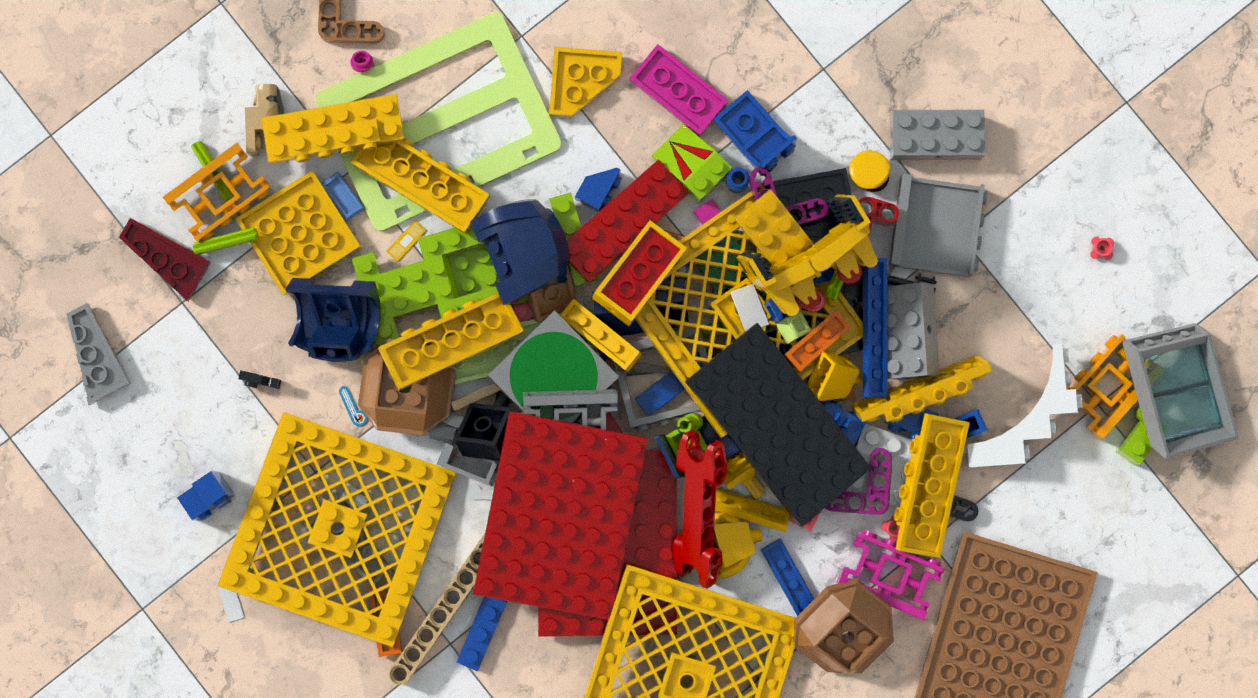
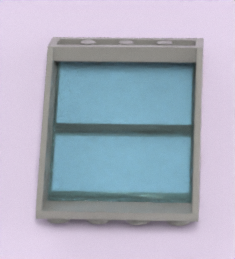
M1194 323L1123 341L1124 351L1150 446L1161 456L1167 459L1238 439V432L1211 335Z

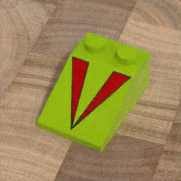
M684 124L652 154V157L656 161L659 159L699 204L727 177V174L733 168L712 147Z

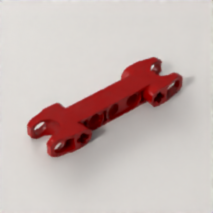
M690 430L683 434L676 456L677 470L685 473L683 533H680L674 540L673 561L678 576L683 578L691 573L694 567L699 574L700 585L708 589L716 583L722 566V551L713 545L716 487L720 486L726 478L727 460L725 446L722 442L716 440L714 443L709 444L704 452L700 445L699 434L694 430Z

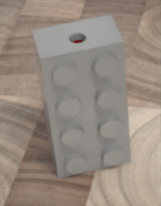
M893 110L890 114V160H981L985 156L984 110Z
M913 283L888 286L887 379L901 380L940 376L934 285Z

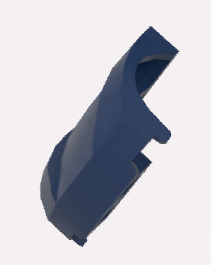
M525 199L492 209L470 221L478 242H485L500 280L495 285L503 305L516 304L530 293L548 286L565 283L568 280L566 275L570 251L565 233L551 209L545 208L538 200Z
M292 278L285 289L286 293H289L295 300L297 309L296 326L288 342L291 347L296 345L298 348L307 351L309 357L330 362L354 361L361 355L370 352L376 341L381 319L380 299L375 281H354L351 286L315 285L314 280L311 278Z

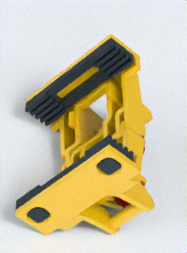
M837 194L826 201L827 204H831L829 205L830 208H833L831 211L836 213L834 216L839 217L837 221L841 223L829 230V234L812 245L807 251L779 265L776 263L771 267H766L767 263L763 262L765 260L761 258L762 255L760 253L751 254L752 252L747 250L736 257L750 282L764 290L782 313L795 316L799 312V307L813 309L818 305L820 294L814 287L813 278L820 277L821 271L832 267L837 271L838 278L841 281L855 283L862 275L861 266L872 268L877 265L878 259L868 237L870 233V220L855 195Z

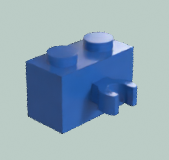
M826 400L822 404L854 445L866 423L862 422L856 413H848L843 410L842 405L838 402Z

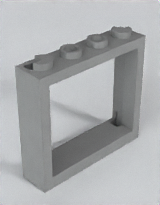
M684 328L682 338L694 339L695 329ZM699 330L698 341L704 342L702 331ZM649 338L629 343L640 353L656 349ZM698 346L700 357L707 358L706 347ZM614 362L632 430L636 429L637 432L650 429V425L659 423V426L672 424V419L683 418L693 412H702L697 404L636 419L624 369Z

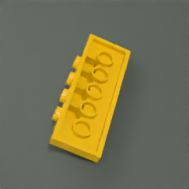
M397 94L261 118L269 164L290 160L305 162L309 161V157L313 156L328 158L335 152L350 154L355 152L354 149L373 150L380 144L405 140Z
M407 139L380 144L373 150L359 148L350 162L353 166L464 234L472 226L470 221L477 218L491 197L490 194L470 183V178L459 172L457 175L451 171L452 168L445 162L440 161L438 163L432 159V155L427 151L421 149L419 152L413 148L414 145Z
M499 293L477 303L475 300L464 304L463 309L457 312L455 309L447 311L442 315L443 318L437 321L434 318L422 323L421 328L417 330L410 328L401 333L402 337L380 346L378 350L398 390L522 334L524 330L511 305H503Z
M975 355L939 369L940 376L916 378L888 389L887 397H867L850 405L852 411L856 413L862 422H873L879 418V415H882L887 422H897L902 420L906 414H917L923 412L925 407L929 405L937 406L945 403L946 399L952 396L961 397L966 395L968 390L973 389L971 379H983L987 376L986 373L992 372L988 361L979 355Z
M924 414L921 433L916 435L915 439H912L909 444V452L912 453L911 459L904 467V474L907 476L905 485L903 484L900 487L901 505L896 508L894 513V519L897 521L896 525L900 526L896 550L937 558L941 557L970 422Z

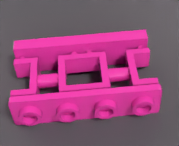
M864 530L863 533L857 532L853 545L863 549L855 570L843 566L836 583H847L849 580H852L848 578L849 574L858 577L862 567L874 571L870 583L878 586L877 590L869 587L871 590L887 601L891 607L924 620L930 603L920 599L928 578L940 581L941 575L945 570L940 567L941 562L930 557L926 561L919 558L920 554L898 551L895 549V542L885 539V542H881L876 539V534ZM863 540L891 551V556L881 553L878 563L867 559L870 547L862 544ZM906 558L935 571L933 574L924 571L921 580L918 581L909 577L913 565L906 563L905 560ZM886 559L905 567L897 589L877 580ZM905 585L916 589L912 601L919 603L920 607L917 608L890 595L892 592L901 595Z

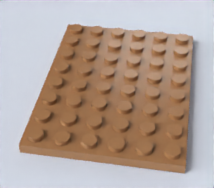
M963 531L914 698H1062L1098 572Z

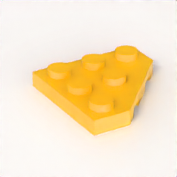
M554 47L549 116L573 117L621 76L622 52Z

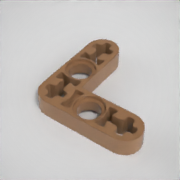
M319 0L318 33L325 42L376 44L383 40L385 32L380 23L375 21L340 20L341 0ZM327 4H334L336 11L332 15H326L324 7ZM323 19L330 20L331 28L335 31L330 34V37H327L326 33L323 32L328 29V23L323 21ZM350 26L358 29L357 35L353 38H349L345 34L346 29ZM364 26L365 31H372L373 27H376L380 33L376 34L375 38H372L369 33H364L365 38H361V27Z

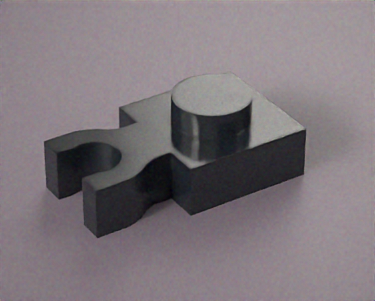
M240 370L238 378L244 381V386L257 388L259 384L280 389L282 381Z

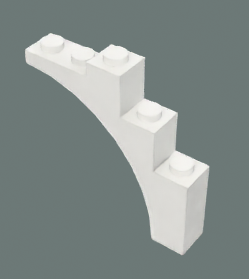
M1053 344V363L1049 381L1042 397L1031 413L1017 426L1000 436L984 442L967 444L969 468L1026 464V459L1030 458V447L1025 445V440L1053 438L1052 433H1056L1055 419L1051 420V415L1079 413L1078 408H1083L1082 394H1077L1076 389L1067 390V386L1071 385L1070 371L1066 372L1065 363L1069 362L1068 348H1063V344Z

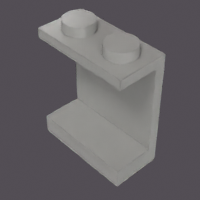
M447 443L444 444L436 465L492 486L493 482L495 483L499 464L493 462L486 479L452 466L451 463L458 448Z

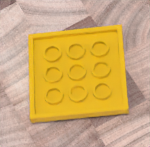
M313 170L235 218L242 230L249 228L257 229L259 239L250 242V244L284 296L289 294L286 293L285 289L292 278L312 279L361 248V245Z

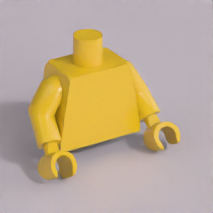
M727 513L715 514L713 546L722 551V566L715 584L722 577L725 579L740 573L749 563L750 556L755 553L754 543L762 541V533L759 528L750 530L747 522H740L738 517Z

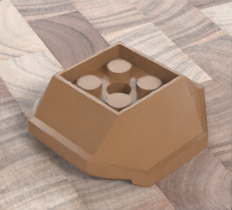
M388 338V339H387L383 344H381L380 346H382V345H384V344H386V343H388V342H391V341H393V340H395V339H390V338ZM377 348L363 362L358 406L378 431L424 436L450 417L456 370L453 366L412 384L411 390L408 393H402L398 390Z
M857 578L849 580L847 583L827 586L794 619V647L826 672L863 673L894 642L892 608L890 604Z

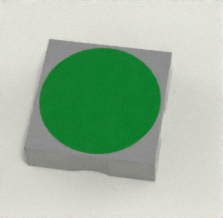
M555 310L487 375L522 411L523 392L605 390L619 378ZM577 404V405H586L587 408H588L591 404ZM540 405V417L554 419V406L563 405ZM582 412L559 413V420L573 423Z

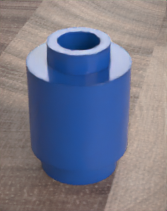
M741 167L731 169L726 178L727 188L733 193H741L746 190L749 184L748 172ZM739 178L742 183L735 184L733 180Z

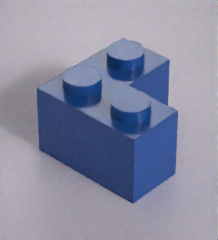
M210 471L192 483L193 487L178 496L177 499L192 521L199 519L202 522L212 515L211 511L218 507L221 509L232 502L230 498L235 494L220 472Z

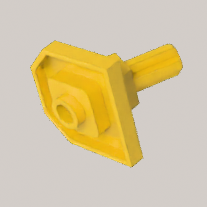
M738 452L726 458L727 473L723 482L724 485L730 490L741 482L753 498L761 497L765 490L756 479L755 470L742 453Z

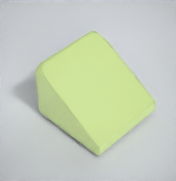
M801 311L797 315L786 317L777 323V327L787 344L811 332Z

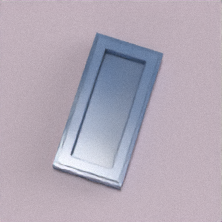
M336 172L321 183L346 222L365 209L339 172Z

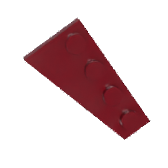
M132 218L128 220L119 236L129 248L189 302L208 269L210 261Z

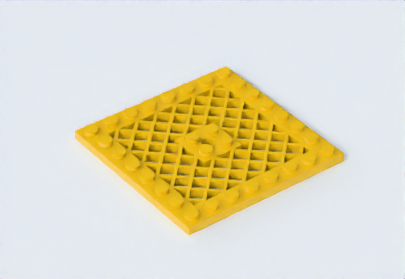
M762 184L761 188L757 189L758 193L765 189ZM752 191L679 241L687 247V250L665 278L670 277L669 286L660 285L657 289L668 291L667 302L654 300V293L635 318L720 438L727 434L685 383V380L700 369L697 362L707 363L711 360L713 348L723 350L730 344L731 336L735 340L745 332L740 317L735 311V304L730 292L751 285V282L748 278L740 282L741 272H745L739 262L738 266L728 265L726 262L728 254L739 256L745 252L746 241L752 242L744 231L743 235L733 233L740 228L734 218L755 202ZM726 238L724 248L714 246L721 240ZM730 238L742 240L740 250L729 249ZM707 251L706 260L696 259ZM712 251L723 253L722 263L710 261ZM689 263L688 273L677 272ZM693 264L705 266L704 276L692 274ZM709 267L721 268L720 279L708 277ZM725 269L737 271L735 282L724 280ZM675 277L687 279L685 289L673 287ZM691 279L703 281L701 292L689 290ZM830 281L814 284V287L824 295L825 303L822 309L826 314L817 313V311L801 310V307H799V312L801 311L803 316L812 317L811 331L815 328L816 318L826 319L835 310L840 313L851 328L825 350L826 352L839 355L863 337V322L841 292H839L836 300L825 297ZM707 282L719 284L717 295L705 293ZM723 285L733 287L721 295ZM754 285L756 292L759 291L766 293L764 290H761L759 287ZM672 292L684 294L683 305L671 303ZM757 292L759 300L761 302V305L763 307V310L769 323L768 326L777 327V323L775 324L774 321H769L771 316L764 305V303L767 300H769L770 297L766 294V299L764 302V300ZM688 295L700 297L699 308L687 306ZM704 298L714 300L709 304L712 310L703 309ZM656 306L666 307L664 317ZM670 308L682 310L680 321L668 319ZM686 311L698 313L696 324L684 322ZM702 314L714 316L712 327L700 325ZM717 319L721 321L726 329L716 327ZM669 324L679 326L678 336ZM683 327L695 329L694 340L682 338ZM778 328L776 338L769 337L778 349L780 344L789 345L792 348L798 343L795 340L787 344L784 339H780L781 333ZM699 330L711 332L710 343L698 341ZM715 332L727 334L726 345L714 343ZM683 343L693 345L691 354ZM697 346L709 347L707 358L695 357ZM821 354L798 373L802 380L812 374Z
M283 412L217 586L394 647L456 472ZM297 443L304 444V445H302V446L296 448ZM311 447L324 451L325 453L315 457ZM308 449L312 459L300 464L296 453ZM333 455L342 457L347 460L339 464H336ZM293 456L297 466L287 470ZM329 456L333 467L322 471L317 461ZM354 462L368 466V468L358 472ZM314 463L319 473L307 478L303 468ZM351 463L355 474L343 479L339 468ZM299 470L304 480L292 485L288 475ZM336 470L340 481L329 486L324 475ZM376 470H379V471H382V472H385V473H388V474H391V475L380 479L379 476H378V474H377V472H376ZM373 471L377 481L365 487L361 476ZM285 477L289 487L279 492ZM321 477L326 488L314 493L310 482ZM397 477L411 481V483L401 487ZM358 478L362 488L350 494L346 483ZM394 478L399 489L387 494L382 483ZM306 484L311 495L299 500L295 489ZM343 485L347 496L335 500L331 490ZM379 485L384 496L372 501L368 490ZM419 485L426 487L424 494L422 493ZM416 486L420 497L408 501L404 491ZM291 492L296 502L284 507L280 496ZM328 492L332 502L324 499L320 507L316 497ZM364 492L369 503L357 508L352 497ZM401 493L405 504L393 508L389 498ZM349 498L354 510L339 504ZM313 499L317 510L306 515L301 504ZM277 500L281 509L271 513ZM386 500L390 511L379 516L374 505ZM421 501L415 516L411 505ZM298 506L302 517L291 522L286 511ZM371 507L376 518L366 522L368 515L360 511ZM408 507L412 518L400 523L396 512ZM283 513L288 524L276 529L271 518ZM318 514L312 529L308 519ZM393 514L397 525L386 530L381 520ZM305 521L309 531L297 536L293 526ZM378 521L383 532L371 537L366 527ZM267 522H269L272 531L263 535ZM335 523H342L344 525V532L341 535H334L331 532V528ZM413 523L407 538L403 527ZM290 528L294 539L282 543L278 533ZM400 529L405 540L393 545L388 534ZM364 530L368 539L358 544L361 532ZM275 535L279 546L268 551L263 540ZM310 536L308 544L315 547L304 551L300 540ZM385 536L390 547L378 552L373 541ZM260 543L264 553L254 557ZM297 543L301 553L289 558L285 547ZM370 543L375 554L363 559L358 548ZM405 544L399 559L395 549ZM322 549L337 554L326 559ZM282 550L286 560L274 565L270 555ZM318 550L323 561L311 566L307 555ZM392 551L397 562L385 567L380 556ZM354 552H356L360 561L348 566L344 556L352 559ZM267 557L271 568L259 572L255 562ZM303 557L308 568L296 573L292 562ZM340 558L345 568L333 574L329 562ZM377 558L382 569L370 574L365 563ZM288 564L293 575L281 580L277 569ZM251 565L256 574L249 572ZM325 565L330 576L318 581L314 570ZM362 565L367 576L355 581L350 570ZM397 566L391 581L387 571ZM273 572L278 582L262 576ZM310 572L315 583L303 588L299 577ZM347 572L352 583L340 588L335 577ZM384 573L388 584L377 589L372 578ZM295 579L299 589L285 585V583ZM332 579L336 591L325 596L321 584ZM369 580L374 591L362 596L357 585ZM317 587L321 597L306 591ZM354 587L358 598L347 603L342 592ZM389 588L386 599L383 603L379 592H382ZM339 594L343 605L328 599ZM376 595L381 606L369 611L364 600ZM361 602L365 612L353 609L350 606ZM381 610L379 617L371 615Z
M626 564L584 698H613L612 695L623 689L628 698H632L627 687L639 682L644 692L633 698H643L645 696L651 698L649 694L659 690L657 694L659 698H714L717 695L725 698L723 692L734 687L738 698H749L754 695L753 698H779L795 648L793 636L794 619L796 617ZM642 594L649 596L640 601ZM656 598L671 604L660 608ZM652 600L657 611L646 616L641 605ZM678 605L692 609V611L682 615ZM674 607L679 618L668 623L663 612ZM638 608L643 618L633 623ZM700 612L714 616V618L704 622ZM696 614L701 625L690 630L685 619ZM660 615L665 625L653 631L648 620ZM722 619L736 623V625L726 629ZM718 621L723 632L712 637L707 626ZM645 622L650 633L638 638L634 628ZM682 622L687 632L675 637L670 627ZM744 626L758 630V632L748 636ZM704 628L709 639L697 644L693 634ZM740 628L745 638L734 644L729 633ZM667 629L672 640L661 645L656 635ZM631 630L636 641L626 645ZM766 633L773 635L771 642L769 641ZM726 635L731 646L719 651L715 641ZM762 635L767 645L756 651L751 640ZM689 636L694 647L683 652L678 642ZM653 637L657 648L646 653L641 643ZM748 642L753 653L741 658L737 648ZM711 643L716 654L705 659L700 649ZM675 644L680 654L671 652L668 660L664 649ZM638 645L643 655L632 661L627 650ZM733 650L738 661L727 666L722 656ZM697 651L702 661L687 656ZM767 651V655L763 664L759 655ZM624 652L629 663L619 668ZM661 652L665 662L654 668L649 657ZM755 657L760 667L749 673L744 663ZM719 658L724 668L715 672L716 666L709 662ZM646 659L651 670L639 676L634 665ZM741 665L746 675L734 680L729 670ZM631 667L636 678L624 683L620 672ZM666 667L661 682L656 672ZM727 673L731 683L720 688L715 678ZM761 673L756 686L751 677ZM653 674L658 685L646 690L642 679ZM617 675L621 686L612 690ZM684 675L692 676L693 683L690 687L685 688L681 686L680 680ZM748 679L753 690L742 695L737 685ZM712 681L716 691L707 695Z

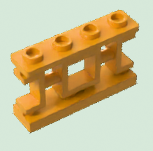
M238 142L162 197L173 211H176L182 205L188 210L197 222L188 230L196 241L208 239L214 234L212 230L218 225L223 228L233 220L231 216L237 211L242 214L251 207L249 203L257 198L260 201L270 193L267 189L271 186L263 175L253 182L240 165L242 161L248 158V155L243 151ZM236 154L240 157L233 162L239 173L231 179H228L222 171L215 176L212 174L213 171ZM221 178L234 196L216 209L203 190ZM246 180L252 189L258 184L262 186L238 205L234 203L241 197L235 187L242 181ZM198 182L203 184L195 190L202 200L193 207L185 198L178 203L175 201L176 198ZM208 207L215 216L221 211L225 213L204 230L198 231V228L204 225V222L198 215L201 211Z
M1123 334L1117 337L1112 335L1104 344L1107 348L1102 353L1097 352L1090 359V367L1087 370L1082 369L1074 377L1076 382L1072 387L1067 386V390L1076 389L1078 391L1088 378L1091 379L1085 387L1093 396L1087 403L1082 400V409L1093 418L1086 428L1091 430V434L1098 440L1104 439L1138 401L1134 386L1129 392L1127 391L1133 383L1124 376L1129 370V365L1123 347V341L1126 340ZM1118 345H1121L1115 354L1124 362L1117 369L1109 362L1105 363L1101 368L1100 365ZM1146 359L1144 364L1148 370L1147 375L1151 386L1164 370L1159 365H1154L1152 360ZM1107 371L1123 384L1111 399L1107 398L1094 386ZM1101 401L1108 408H1112L1117 403L1116 407L1097 426L1096 424L1102 417L1093 409Z

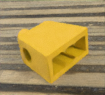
M823 351L807 386L819 401L846 398L853 385L861 383L862 375L848 358Z

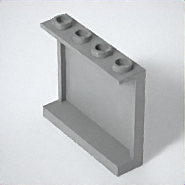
M903 173L900 177L897 198L899 217L894 222L889 266L963 277H971L974 272H977L979 259L976 258V250H980L982 236H978L979 227H983L985 214H982L981 211L982 205H986L987 191H984L985 185L973 186L914 178L911 174Z

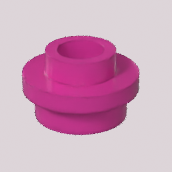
M357 51L351 58V67L356 72H366L372 68L374 63L372 56L366 51Z

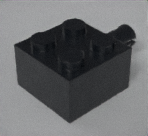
M503 392L497 393L493 405L470 403L454 438V442L462 456L494 461L500 460L509 411H513L512 408L507 407L510 399Z

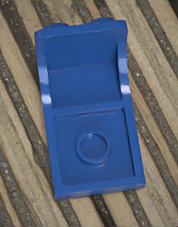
M748 90L713 119L714 123L754 168H766L771 172L778 165V159L781 157L786 159L795 151V143L798 138L795 135L792 137L788 135Z

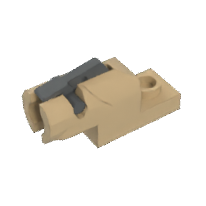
M275 84L256 85L253 104L256 107H245L246 153L249 156H259V150L263 149L262 136H259V134L263 133L261 118L285 114L280 89Z

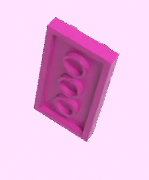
M659 44L656 45L629 78V81L698 136H701L728 102V99Z

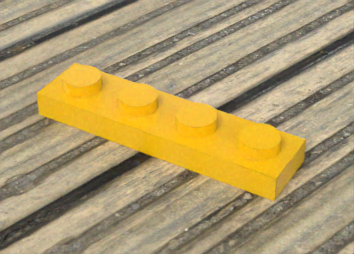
M575 299L561 313L560 316L571 327L625 371L629 372L642 356V353Z
M716 488L715 511L727 513L782 532L786 531L790 517L786 509Z

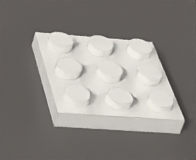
M866 424L860 433L856 449L868 464L874 449L885 448L892 454V473L889 505L900 507L902 498L899 496V490L906 482L907 476L904 474V467L911 459L912 453L909 452V444L912 439ZM880 452V455L875 457L880 463L879 468L874 467V471L887 472V468H882V462L887 461V456ZM869 471L851 485L847 491L867 493ZM881 474L875 476L873 480L874 485L877 488H882L886 483L885 477Z

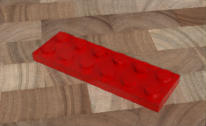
M658 159L567 239L570 251V260L568 262L589 283L629 248L649 220L656 224L682 201L689 192Z

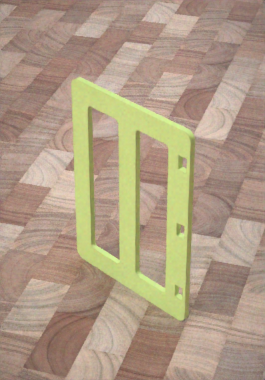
M491 13L377 65L366 72L319 92L316 96V103L319 108L357 101L489 41L492 43L506 73L505 77L403 123L405 139L414 145L505 102L517 99L531 126L532 133L451 171L457 175L460 172L467 177L471 176L474 181L472 184L480 187L558 151L561 147L560 137L504 17L500 13ZM535 147L538 154L525 159L523 152ZM359 148L354 149L355 152L350 154H341L339 152L369 219L376 230H387L426 212L425 209L400 194L386 199L377 180L350 163ZM408 206L411 212L397 218L395 211Z

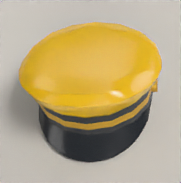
M866 150L859 152L853 157L849 165V173L858 187H862L867 191L878 192L883 190L889 182L890 164L881 153Z

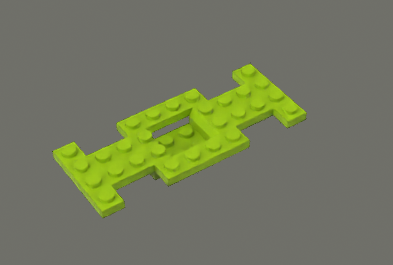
M571 192L549 199L552 211L565 233L566 240L581 228ZM472 226L466 234L456 228H451L418 238L424 260L384 273L380 272L374 252L352 258L358 281H375L381 306L380 326L376 337L377 346L383 344L388 338L397 339L400 337L394 320L396 317L438 305L440 316L443 318L442 315L447 311L455 309L457 312L463 309V305L469 301L475 300L477 303L498 293L495 284L499 283L500 280L486 245L447 256L448 254L485 243L478 242ZM567 261L575 286L586 284L587 282ZM597 276L590 282L596 281ZM528 295L511 306L529 301Z

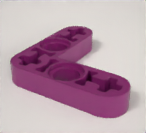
M755 168L749 175V184L754 200L759 199L768 190H772L777 196L769 171L766 168ZM757 173L760 176H765V179L762 181L763 187H769V189H764L759 193L757 189L761 188L760 182L754 180ZM820 198L785 207L788 212L791 210H798L800 212L801 219L797 222L799 226L822 219L828 211L826 202ZM814 204L817 207H822L819 215L816 212H811L807 215L809 219H806V211L811 210Z
M876 448L872 451L869 463L871 469L869 470L867 493L844 491L836 499L843 500V495H846L844 499L845 509H842L843 504H834L833 508L829 504L825 509L833 512L873 515L886 513L890 503L892 454L885 448ZM880 452L887 456V461L882 462V468H887V472L874 471V467L879 468L880 463L875 457L879 456ZM881 474L885 477L886 483L882 488H877L873 480L875 476ZM853 496H858L861 499V506L858 509H852L849 505V500ZM869 496V502H876L877 498H880V502L884 503V507H880L879 511H876V507L867 506L868 511H865V497Z

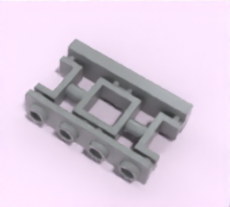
M616 389L523 392L524 414L540 416V405H563L554 406L555 420H559V413L582 412V425L591 427L601 426V429H606V412L617 411L618 394ZM577 404H600V417H587V406Z

